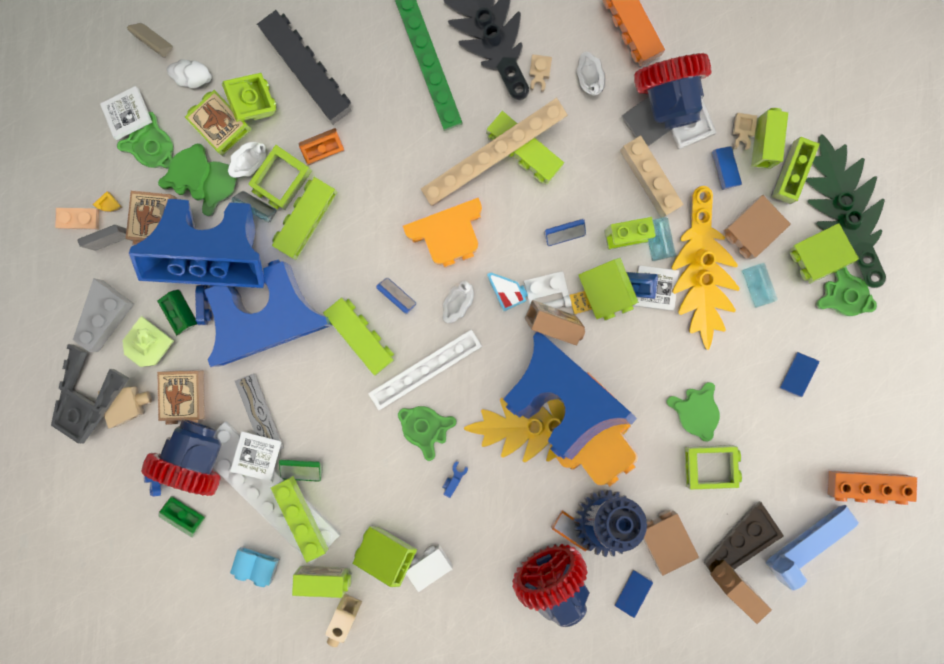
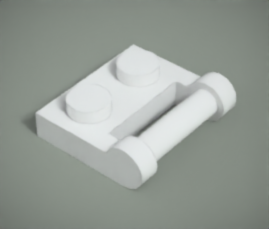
M563 271L524 281L529 305L532 300L535 301L537 298L562 293V299L543 304L554 308L572 306Z

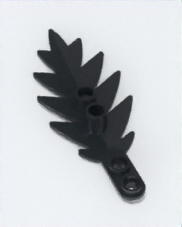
M444 0V3L451 9L469 17L448 20L449 25L469 36L478 38L460 40L458 42L459 45L477 56L488 59L482 61L481 65L487 69L499 71L513 99H525L529 94V86L516 62L521 54L523 45L520 42L514 47L519 32L521 13L518 11L504 26L511 0H498L495 5V0ZM518 89H522V90H523V91L520 92V93H516V91H517Z

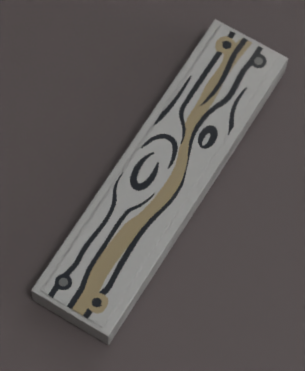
M255 373L236 380L235 384L255 435L281 441Z

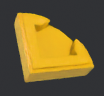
M108 191L92 204L97 209L105 212H114L123 207Z

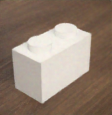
M440 545L429 547L423 552L424 556L419 559L417 557L413 558L406 575L418 592L453 568L452 563Z

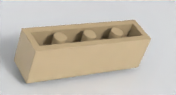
M642 136L637 137L622 147L620 152L661 218L684 205Z

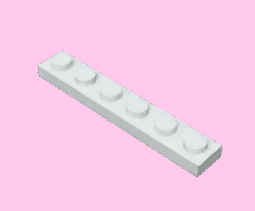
M471 329L368 394L377 409L381 410L478 350L482 345Z

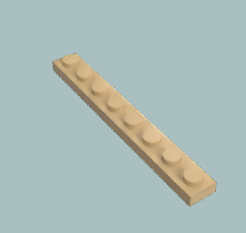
M555 98L422 187L421 191L430 205H435L566 118L568 114L558 98Z

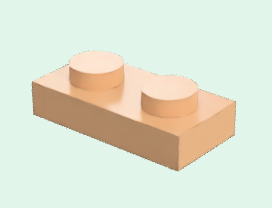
M56 208L55 228L99 230V209Z

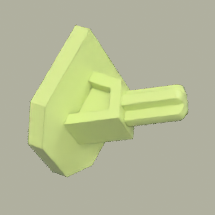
M141 316L122 340L124 355L140 367L157 365L174 343V340Z

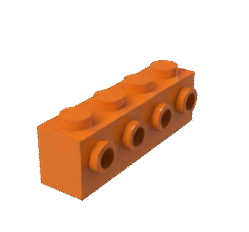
M603 0L606 9H610L613 14L612 20L615 26H619L622 31L621 36L624 43L630 46L633 60L638 62L640 67L662 56L665 48L639 0Z
M828 471L827 495L835 497V501L847 502L848 498H853L855 502L868 503V499L875 500V503L888 504V500L895 501V504L908 505V501H917L918 477L904 474Z

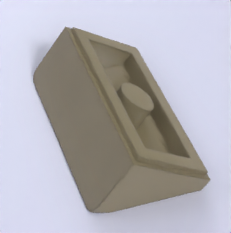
M143 23L132 24L127 27V30L163 58L173 48L169 42Z

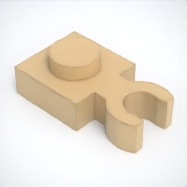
M532 54L529 76L535 78L530 84L531 91H533L534 85L539 83L542 87L541 92H544L546 83L543 78L549 79L552 57Z
M735 114L733 134L738 135V138L734 141V149L739 147V142L745 144L744 150L750 148L751 142L748 137L755 135L757 115Z

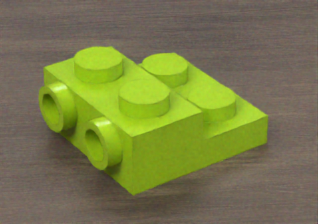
M262 73L222 82V87L236 122L251 118L258 120L273 116L276 111V102L270 96L268 82L263 78Z

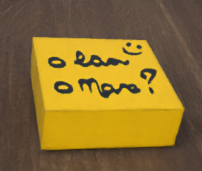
M585 291L569 295L574 315L592 310Z

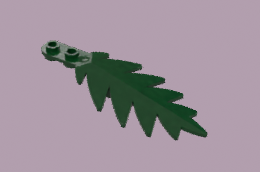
M821 134L819 141L821 156H815L812 164L825 177H808L806 182L816 191L830 199H809L808 204L824 215L837 220L817 221L816 225L824 231L839 223L859 258L856 262L865 283L871 288H879L884 285L886 274L873 246L878 242L882 230L880 229L872 235L871 233L880 218L885 199L882 198L863 212L873 194L877 176L872 177L855 190L862 175L865 159L861 158L845 170L847 145L844 144L835 151L829 140ZM869 258L871 262L865 263L863 259ZM877 276L879 281L874 282L871 277Z

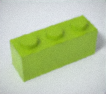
M799 137L793 141L772 198L787 204L798 201L819 148V143L804 137Z

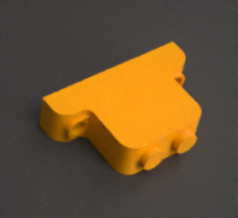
M478 197L403 225V229L407 238L412 240L413 243L421 240L426 241L435 264L443 265L444 268L455 264L454 260L462 258L464 261L474 257L473 253L478 249V241L471 222L481 218L482 205Z
M621 424L605 429L594 436L572 460L567 457L565 459L559 456L556 458L563 467L570 468L571 470L582 465L597 485L608 484L610 487L619 480L617 476L621 473L628 474L636 468L634 464L637 462L638 455L623 436V433L631 425Z

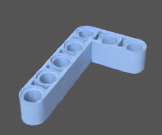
M846 505L839 506L766 561V564L781 583L791 590H797L807 582L800 568L853 530L859 522Z

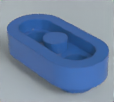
M197 285L195 290L196 322L198 325H208L209 321L212 320V310L209 309V301L205 293V289H208L207 285Z

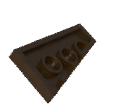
M759 501L705 560L704 564L710 573L724 560L733 569H736L784 537V535L762 502Z

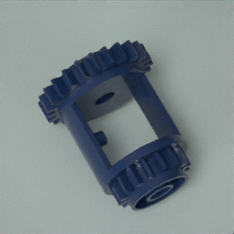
M599 490L598 496L595 492H592V499L584 497L586 504L579 503L582 510L575 511L580 516L573 521L579 523V526L574 527L575 530H580L581 532L576 537L584 538L581 545L589 544L587 547L588 551H592L595 548L594 554L599 555L602 550V556L607 557L609 551L610 555L614 557L615 551L623 554V552L636 548L642 542L647 531V519L644 511L636 502L628 499L626 495L619 497L618 491L612 496L611 490H607L606 495L603 490Z

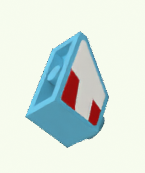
M494 273L487 274L503 312L526 302L525 297L528 294L523 285L519 286L518 282Z

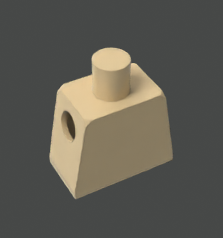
M137 387L122 388L104 414L108 429L118 427L143 415V405L152 402L149 391L139 393Z
M344 594L325 633L328 636V645L338 647L340 642H345L362 601Z

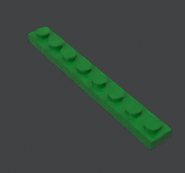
M395 0L443 130L446 131L462 125L463 122L417 0Z

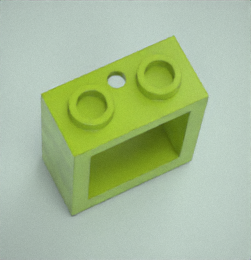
M275 145L248 185L253 188L252 193L260 198L263 195L269 199L268 204L277 210L279 207L286 210L312 170L278 145ZM277 157L299 171V174L281 200L258 186Z
M737 446L684 447L687 488L690 490L739 488V482H742V473L739 470L738 462H741V452ZM730 452L731 481L698 482L697 453Z

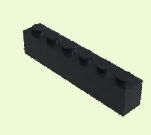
M277 10L273 11L257 23L258 27L325 116L334 125L352 111L349 106L351 101L345 93L342 95L337 90L339 85L333 77L329 79L326 76L327 70L320 61L316 63L313 59L315 56L314 52L308 45L304 47L301 43L303 38L296 29L294 31L291 30L288 26L291 22L284 13L280 15Z

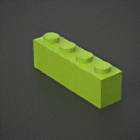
M501 111L487 128V138L493 141L518 123L504 111ZM536 138L508 155L511 158L514 156L519 160L518 164L526 171L528 169L531 170L537 181L540 183L545 182L546 184L552 180L565 163Z
M316 177L308 180L304 187V194L296 199L293 205V212L285 217L282 230L280 232L277 231L272 239L274 242L272 246L294 260L300 255L338 193L333 187Z
M341 297L325 310L323 314L328 317L335 329L371 373L376 376L394 361L392 356L395 354L387 345L384 347L380 343L382 338L375 330L371 332L366 326L369 324L362 314L357 315L354 311L356 306L349 298L345 300Z
M294 476L272 486L270 489L306 563L326 554L329 548Z

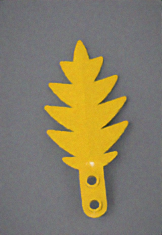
M699 186L692 195L691 228L686 230L680 237L681 241H689L675 258L671 269L676 270L685 265H690L681 274L672 292L676 294L692 287L684 297L678 314L682 315L696 309L691 319L689 332L694 333L700 330L703 345L706 350H709L713 340L714 329L726 331L724 323L714 307L730 312L736 311L728 297L716 285L739 291L740 288L732 277L716 263L738 267V264L729 252L713 239L724 240L725 237L718 230L711 227L712 190L707 186ZM703 192L704 198L700 199L699 195ZM703 212V218L699 219V214Z
M500 398L506 418L492 411L482 409L481 413L484 421L464 427V430L484 435L482 447L490 446L506 438L501 453L502 458L515 452L528 440L522 460L526 463L548 445V439L554 428L559 426L564 419L565 405L558 399L550 400L547 403L551 414L542 406L538 413L527 419L524 416L519 418L516 414L514 415L506 408L508 403L503 400L504 398ZM550 448L546 458L547 462L557 457Z

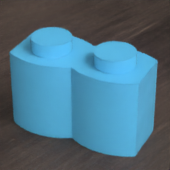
M240 547L236 552L230 574L235 575L234 578L240 581L249 579L254 582V585L259 587L269 586L273 581L279 559Z

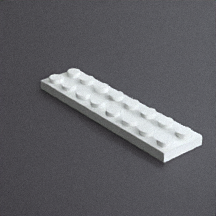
M227 421L224 422L215 434V437L220 439L222 445L213 468L302 555L270 489L284 479L280 477V474L275 469L271 482L230 472L240 434ZM305 499L329 547L340 536V533Z

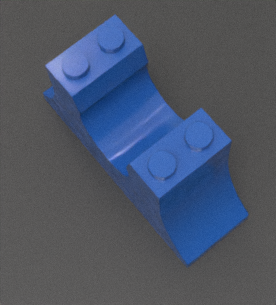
M168 199L163 216L154 231L140 243L131 246L129 250V256L138 281L264 288L265 284L260 255L252 248L256 229L251 204L230 202L224 211V218L219 225L207 230H198L195 226L189 200Z
M274 260L268 263V267L263 268L264 282L269 289V301L257 313L252 314L245 309L241 295L235 286L210 285V288L205 289L214 316L216 329L214 347L207 359L210 367H221L333 326L328 317L317 312L305 300L297 285L290 264Z
M536 332L533 336V355L525 374L503 399L508 403L506 408L514 415L516 414L519 418L524 416L527 419L538 413L546 402L553 399L562 400L565 405V416L561 424L554 428L548 442L552 445L550 449L563 459L567 457L572 460L594 436L605 429L621 424L632 425L637 419L615 397L545 335Z

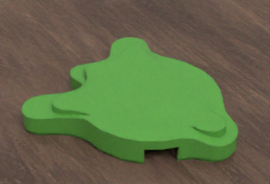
M148 112L152 123L144 126L143 129L130 133L127 139L120 140L117 143V148L122 152L131 153L144 166L169 169L174 151L172 139L165 131L160 129L156 115L153 112Z
M197 143L177 153L173 157L166 175L159 179L158 185L162 189L173 188L178 195H183L189 189L195 200H202L204 198L203 183L210 171V165L205 155V147Z
M216 161L208 163L210 171L203 183L204 201L202 213L206 216H212L216 206L232 196L237 182V178L229 175L228 168L230 164Z
M847 267L834 272L836 282H826L824 286L825 295L816 302L819 309L831 308L844 316H856L865 312L870 313L874 312L877 308V303L873 299L872 294L870 295L868 285L861 278L851 275Z
M711 382L705 383L700 390L687 389L685 400L675 396H670L666 400V404L677 412L679 422L685 431L699 436L701 440L706 442L713 439L714 431L720 419V412L714 401L715 385Z
M417 406L411 409L402 408L398 412L404 437L411 444L418 446L422 450L427 461L435 458L434 443H445L447 430L453 428L457 422L455 417L441 416L435 410L426 406Z

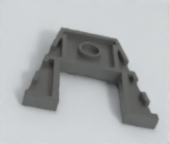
M68 344V359L64 360L62 368L65 369L64 379L59 383L58 389L61 390L59 400H56L51 426L76 443L84 444L125 386L129 377L115 369H109L96 402L93 403L72 390L87 352L73 344Z

